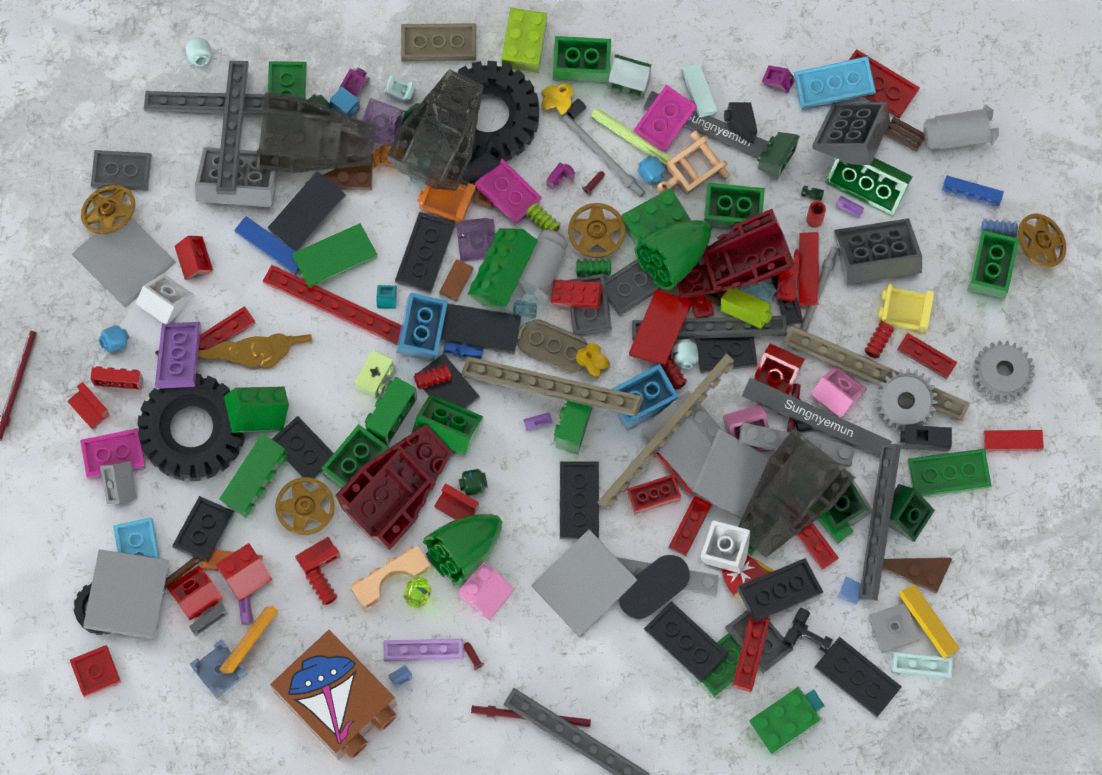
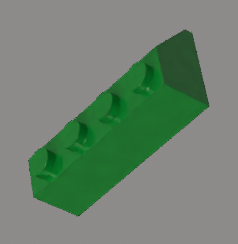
M875 157L871 165H852L836 158L825 183L890 215H894L913 176Z
M262 433L219 500L244 518L247 515H251L256 508L255 503L258 498L261 499L267 490L266 486L277 476V469L280 465L283 466L288 458L286 449Z

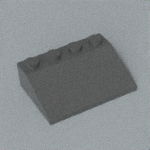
M887 102L832 103L813 142L812 148L852 165H871L890 123Z
M909 218L834 230L842 271L847 285L922 273V254Z

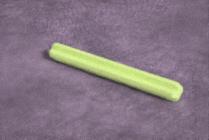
M596 108L592 112V118L647 155L658 157L664 166L672 159L671 156L601 109Z

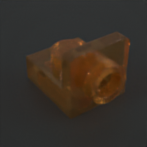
M386 145L380 146L373 153L374 168L381 166L395 169L402 168L404 149Z

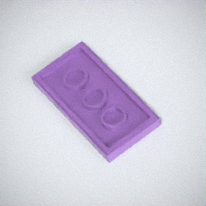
M200 322L162 323L155 379L156 388L195 387L201 333Z

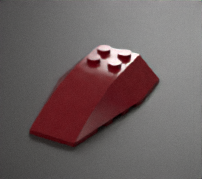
M773 209L736 224L732 227V231L726 235L724 233L717 237L718 240L707 246L697 265L677 284L681 299L699 297L756 284L793 268L794 262L785 235Z
M425 424L361 466L335 496L341 509L368 537L386 549L391 550L416 522L420 509L424 507L427 501L426 498L429 492L433 490L436 484L435 481L438 475L442 473L452 451Z

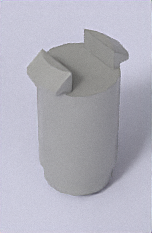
M984 105L983 109L940 115L927 119L923 125L925 143L931 149H947L986 142L994 145L999 136V128L990 129L989 121H992L994 110L988 105Z
M553 230L541 231L538 238H536L538 242L514 290V294L522 299L525 292L534 296L539 304L550 299L547 294L566 255L565 250L568 246L566 238Z

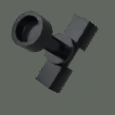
M799 608L792 621L793 626L787 631L782 644L792 649L798 638L802 639L805 637L820 645L819 650L826 653L833 639L825 636L823 639L807 630L808 625L805 623L810 612L804 608Z

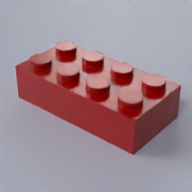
M554 279L550 303L553 306L600 309L603 286L599 282Z
M101 366L92 367L90 379L94 386L142 390L143 377L139 370L132 369V371L124 368L118 370L112 367L106 369Z
M674 474L627 489L634 514L681 500V494Z

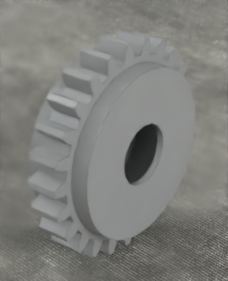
M998 341L997 346L992 342L990 349L985 346L984 352L980 351L978 353L979 357H976L974 361L977 364L973 366V369L977 371L973 373V377H978L975 384H981L979 390L985 389V396L990 393L992 394L991 399L997 396L1001 402L1002 398L1005 397L1006 401L1009 402L1011 396L1016 400L1018 394L1023 396L1024 390H1029V385L1033 383L1031 378L1035 376V373L1031 372L1034 370L1035 365H1030L1033 359H1027L1028 352H1021L1022 346L1017 349L1016 343L1010 346L1009 341H1006L1005 345ZM1006 366L1009 368L1011 375L1001 376L997 372V367Z
M908 368L907 372L903 373V370L900 369L899 374H896L894 371L892 372V378L887 375L885 377L886 383L881 381L880 384L883 388L877 389L881 395H877L875 398L880 400L876 407H881L878 413H884L883 420H890L889 426L895 423L896 429L901 425L904 430L905 425L921 426L922 421L926 424L928 423L927 416L933 417L930 411H936V407L932 405L938 403V400L933 399V397L937 396V392H932L935 385L929 386L930 378L927 380L923 379L924 373L918 376V370L910 373V368ZM903 392H909L915 397V403L910 407H904L898 401L899 395Z

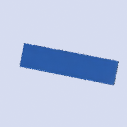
M245 216L235 228L236 234L292 274L296 275L299 271L292 258V253L296 251L253 220Z

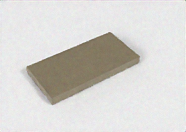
M476 23L401 24V61L476 60Z

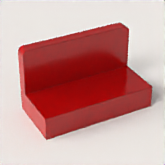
M187 236L175 245L184 279L189 280L197 273L209 274L213 271L203 236Z
M82 382L77 386L79 391L68 400V403L87 425L94 429L110 414L107 408Z
M446 483L441 489L442 494L434 505L437 510L455 520L475 515L479 509L478 501Z
M329 537L295 556L305 575L313 569L322 568L341 557L338 549L333 545Z

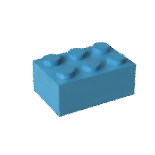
M410 292L406 301L396 353L434 361L438 353L448 301Z
M660 364L612 388V390L639 395L643 398L637 417L618 413L626 429L662 412L674 400L679 398Z

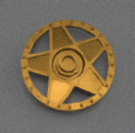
M109 185L102 187L92 193L84 202L81 209L82 223L90 232L95 234L115 232L125 226L132 218L136 207L135 198L131 191L123 186ZM108 191H114V192H113L110 196H108V197L102 195V193H105V192H108ZM126 194L130 198L131 205L122 203ZM92 202L95 208L88 214H86L87 209L90 203ZM120 217H125L121 222L115 225V222ZM100 222L102 229L93 228L90 224Z
M591 203L582 206L573 214L568 226V235L573 247L581 254L591 258H603L616 252L622 245L625 238V223L620 213L613 207L603 203ZM591 209L589 219L577 218L582 212ZM602 209L610 211L617 218L605 219ZM572 229L583 235L579 245L573 237ZM621 229L620 239L615 245L611 234ZM598 245L606 252L593 253L588 251Z
M1035 213L1026 216L1020 222L1018 227L1019 243L1023 252L1032 262L1041 267L1050 268L1063 261L1066 254V241L1061 229L1052 219ZM1030 219H1037L1035 226L1026 222ZM1049 225L1055 230L1057 234L1050 232ZM1024 235L1029 239L1028 247L1025 243ZM1061 246L1060 255L1057 258L1054 248ZM1042 254L1047 262L1039 260L1036 256Z
M309 477L297 478L288 482L280 490L275 504L276 514L280 523L288 531L298 535H311L324 529L331 521L335 508L334 498L329 488L321 481ZM302 482L313 483L320 487L308 492ZM292 486L293 498L281 502L284 493ZM327 496L330 501L329 514L320 506ZM281 513L293 515V528L284 521ZM310 520L322 523L314 529L304 530Z

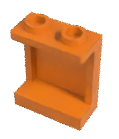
M433 170L432 174H428L425 179V191H420L417 201L420 202L419 209L461 225L476 186L470 183L468 186L437 175V171Z

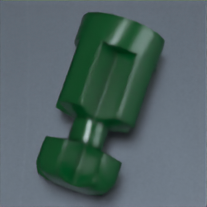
M803 186L801 196L805 197L808 194L811 199L822 201L824 190L813 187L811 190H808V186Z

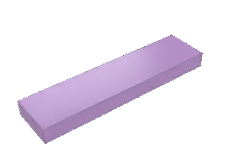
M463 639L385 640L384 661L464 660Z

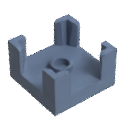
M222 639L214 644L215 649L200 661L197 658L190 663L194 672L216 699L248 674L241 663H239L233 673L224 674L219 670L231 654Z

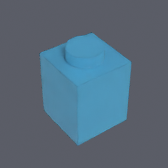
M342 86L330 99L332 108L347 120L351 116L354 117L360 110L359 99Z

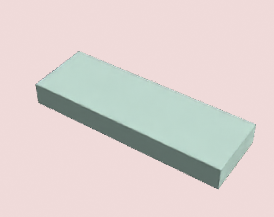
M700 63L682 67L681 72L693 103L697 105L696 112L698 117L717 114V108Z
M893 652L892 673L952 678L953 658L947 657L944 659L939 656Z

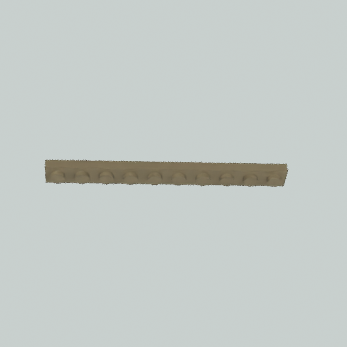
M791 325L784 344L878 385H881V381L887 382L885 378L887 375L892 378L893 371L899 374V371ZM935 387L932 392H937V396L933 397V399L938 400V403L932 406L936 407V410L962 421L970 402ZM909 392L901 393V395L915 400L913 394Z
M728 354L720 360L598 501L602 507L606 509L609 506L611 508L618 500L616 498L620 492L624 493L631 485L629 483L633 477L637 478L644 470L642 468L646 462L650 463L655 458L656 450L659 447L663 448L668 443L670 434L672 432L675 434L681 428L683 419L685 417L688 419L694 413L695 409L693 408L698 402L701 404L708 395L706 393L709 389H714L721 380L719 378L722 374H727L734 365L732 363L734 360Z
M469 356L461 373L467 378L637 417L643 398L639 395Z

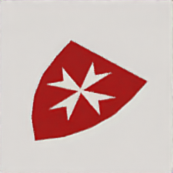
M748 555L741 574L722 569L724 581L733 595L738 593V586L766 575L757 561Z

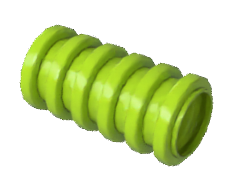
M534 203L527 210L526 216L531 217L530 220L535 221L536 225L539 224V228H543V231L553 230L557 232L561 223L556 222L555 218L552 219V215H548L547 211H543V207H539L538 203Z

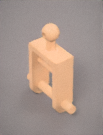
M695 130L690 134L695 143L666 163L665 168L672 178L667 182H660L657 185V191L661 194L675 184H678L683 192L688 195L718 172L724 180L730 176L725 169L728 163L725 160L720 162L706 144L709 138L707 136L701 137ZM699 148L714 165V168L701 177L698 176L685 159ZM680 163L693 180V183L689 185L676 168V164Z

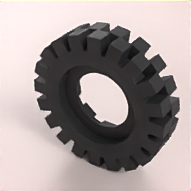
M481 61L472 63V68L470 69L466 65L458 69L457 76L452 74L446 80L447 86L442 87L439 93L440 99L437 101L438 125L443 139H446L447 145L452 151L457 150L458 156L465 158L491 141L504 152L502 159L506 162L512 159V154L520 155L525 151V145L531 144L534 139V133L537 132L539 125V99L537 93L534 92L533 84L530 80H525V74L517 69L514 72L512 71V66L503 63L502 67L497 66V61H487V65L482 66ZM484 94H493L502 98L509 109V117L505 125L493 132H483L476 129L468 118V108L471 102Z
M196 373L195 387L160 388L158 390L154 388L148 394L150 399L148 401L144 400L140 408L142 414L138 415V436L148 459L155 467L159 468L160 472L167 476L171 474L174 479L182 481L185 478H189L190 481H200V477L206 476L209 479L216 476V471L221 470L223 472L230 466L229 462L231 459L235 461L240 453L239 447H243L245 436L244 432L232 433L224 396L230 392V388L224 383L219 384L216 378L211 376L203 378L201 374ZM186 407L202 408L210 415L213 422V430L209 439L196 447L182 446L171 435L170 425L174 415Z

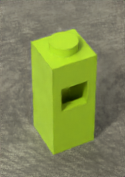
M737 288L727 290L721 298V311L760 329L765 323H769L772 318L770 303Z

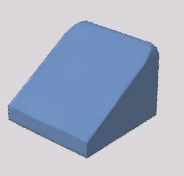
M846 576L838 597L857 604L861 584Z
M403 666L389 674V678L394 686L398 687L412 679V673L406 666Z

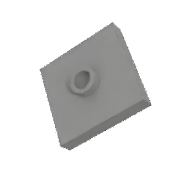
M905 603L868 616L881 653L920 640Z

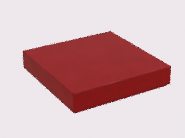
M107 645L70 659L83 697L121 683Z

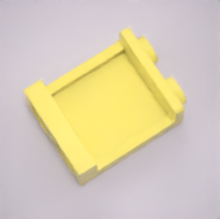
M889 283L887 289L883 288L881 300L885 301L884 306L879 308L878 318H881V322H886L892 327L926 333L934 292L927 290L926 294L894 288Z

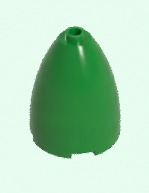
M688 220L670 224L650 233L638 241L637 247L634 248L638 263L643 271L647 270L654 278L653 282L664 290H671L693 270L704 254L711 237L712 228L710 224L702 220Z
M476 514L459 518L437 528L423 539V543L428 548L426 555L430 563L442 577L447 576L451 579L452 585H461L487 560L495 548L502 531V520L499 516L493 514Z

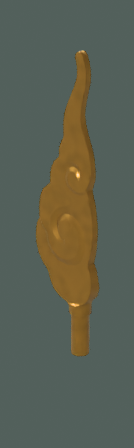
M277 333L269 337L255 336L237 342L226 341L208 350H199L198 357L228 360L235 364L242 363L248 368H271L288 354L290 345L312 342L311 334L285 336L284 334Z

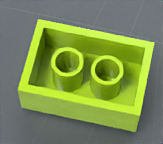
M510 8L501 59L502 65L506 63L511 65L513 70L518 69L520 71L539 73L547 26V13Z

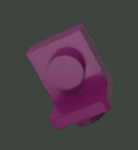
M768 65L762 82L764 85L778 87L784 93H788L790 87L794 84V76L788 68Z
M361 68L349 69L340 87L342 86L357 98L365 82H369L370 77L366 76L367 72Z
M559 162L547 178L546 186L553 190L556 185L559 186L562 183L564 176L573 181L575 179L574 169L568 164L564 165Z

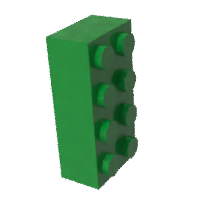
M499 228L491 247L487 250L483 263L478 269L474 281L470 285L468 295L483 306L506 307L538 240L521 228Z

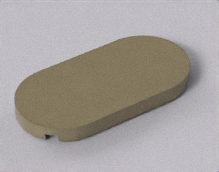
M539 319L526 322L520 327L517 343L519 349L525 355L567 373H577L585 368L576 360L578 351L581 348H586L588 345L581 336Z

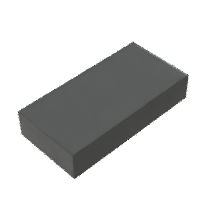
M221 603L191 624L189 628L196 637L228 613Z

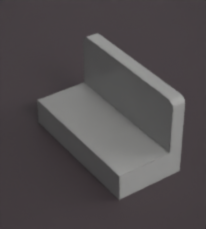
M130 461L100 466L107 504H121L137 499Z

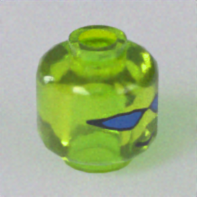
M417 577L416 580L408 581L403 594L406 604L415 608H421V606L428 603L432 588L427 584L428 581L426 579Z

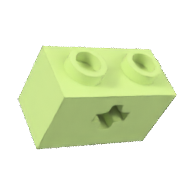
M372 350L354 382L355 388L374 398L378 394H382L386 387L385 381L387 377L390 378L395 370L393 360ZM377 372H379V376L376 375L375 378H373L372 374H377Z

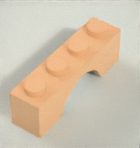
M419 546L407 548L399 558H391L383 568H375L369 573L370 576L365 579L360 578L353 583L351 587L352 593L364 611L381 601V587L389 577L403 574L415 580L431 570V565Z

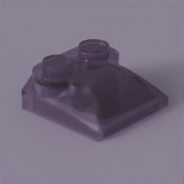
M370 98L363 119L358 126V134L379 144L393 147L406 111Z
M480 218L457 223L460 261L485 259L487 250L491 247L496 234L494 219Z

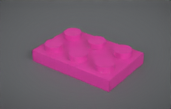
M666 84L633 131L665 152L696 110L697 105Z
M501 159L499 166L482 176L475 183V186L515 225L526 215L531 205L538 203L542 199L503 159Z
M138 428L80 440L86 477L89 479L102 476L100 466L105 464H118L130 461L132 470L145 467Z

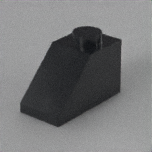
M729 102L727 110L724 111V121H727L729 130L747 142L754 143L758 130L751 102Z

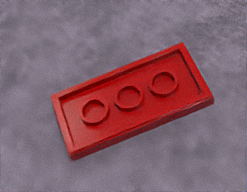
M856 49L849 60L867 57V55ZM868 56L876 94L863 97L871 102H887L888 112L900 119L920 87Z
M656 289L631 346L629 356L666 367L692 305V300L681 299L680 296Z

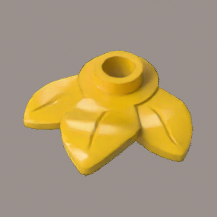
M562 83L558 86L551 85L546 87L541 92V95L544 96L541 104L542 110L556 107L561 115L567 112L572 104V86L568 83Z
M588 344L586 348H581L576 355L577 362L581 366L586 367L588 373L595 378H600V370L610 367L608 358L601 354V347L597 344Z

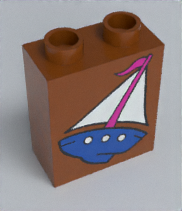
M330 630L325 632L270 684L273 692L338 760L344 754L350 759L355 758L368 745V741L363 736L374 726L379 731H383L398 716L393 710L397 705L395 697Z

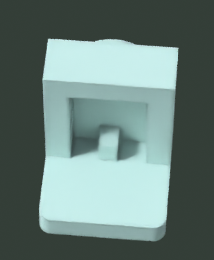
M392 75L389 77L384 94L404 103L414 97L416 82L408 83Z

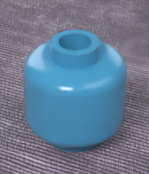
M649 155L638 163L637 171L646 183L653 181L656 184L664 178L662 174L666 169L658 157H651Z
M114 325L102 330L98 340L104 351L114 353L127 346L129 336L125 329Z

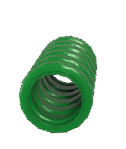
M577 259L576 261L577 276H580V274L592 276V274L598 275L603 273L610 276L611 274L610 259H607V261H604V259H601V261H598V259H595V261H592V259H589V261Z

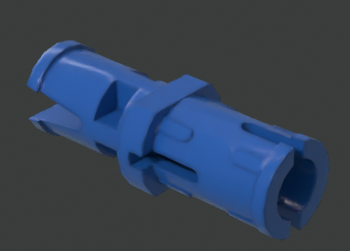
M445 341L443 353L458 354L460 358L469 356L481 359L483 348L466 345L467 343L458 345L457 343Z

